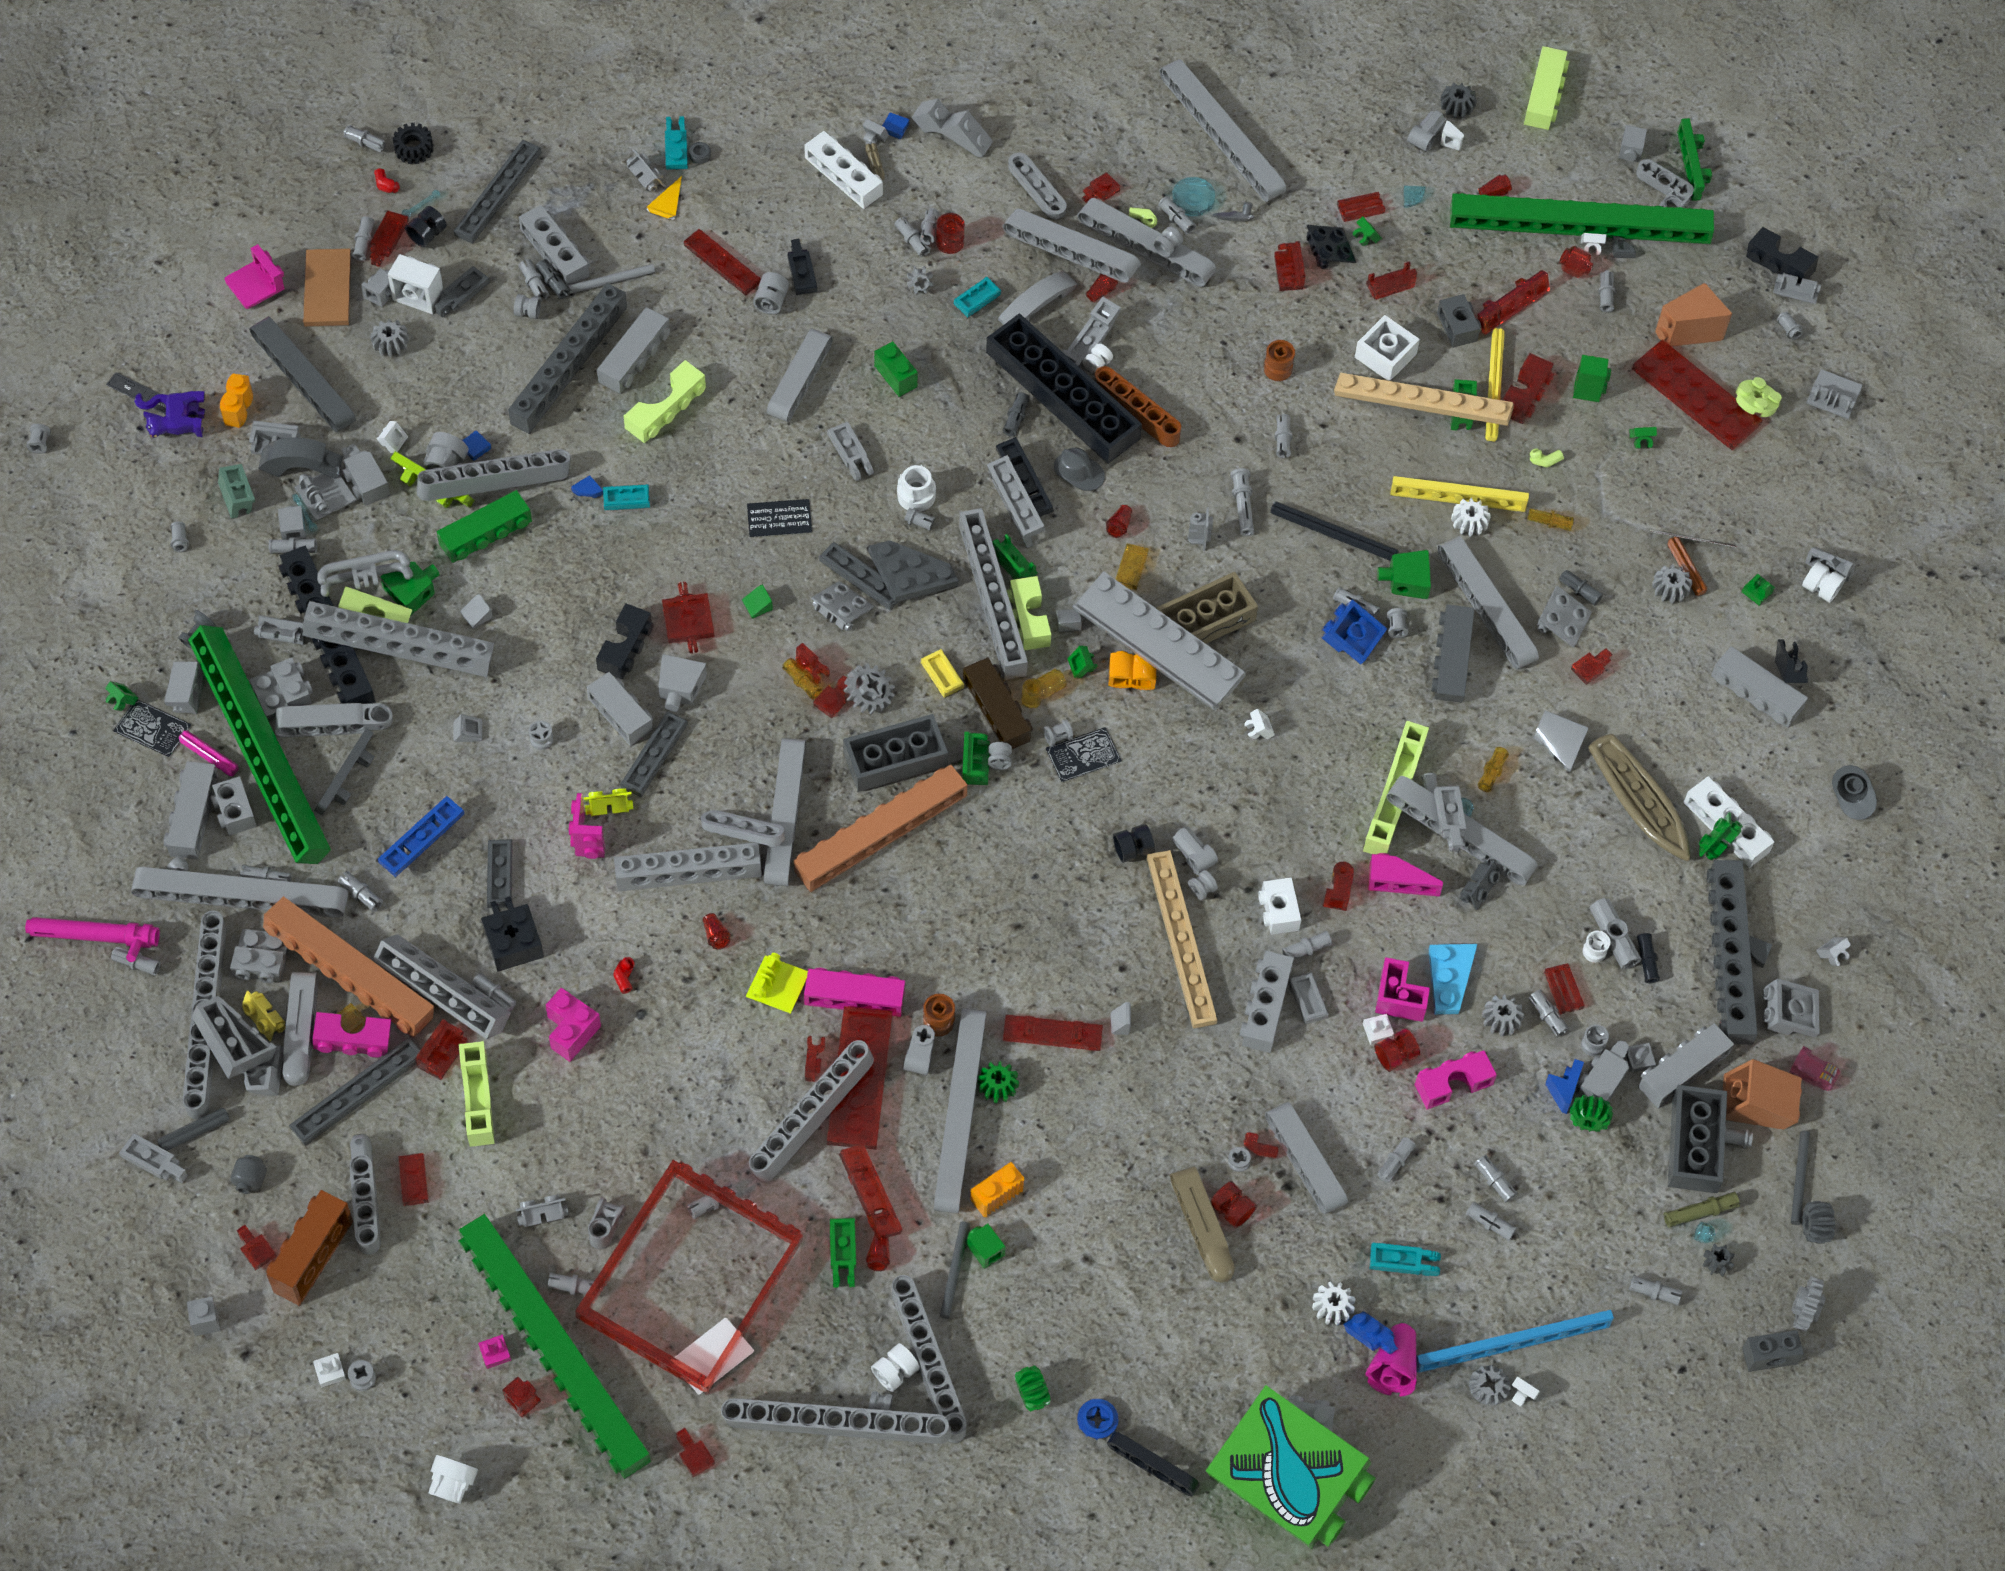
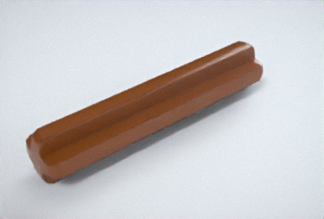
M1677 536L1670 538L1667 545L1679 566L1683 568L1682 572H1689V579L1692 580L1691 588L1695 595L1705 594L1707 586L1680 538Z

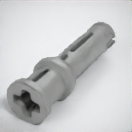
M1245 468L1233 470L1230 473V478L1234 484L1232 495L1237 500L1240 535L1251 536L1255 532L1250 502L1253 490L1249 484L1251 473Z

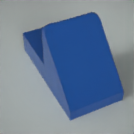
M1574 1059L1572 1067H1566L1563 1078L1548 1074L1545 1084L1562 1113L1567 1114L1584 1064L1583 1061Z

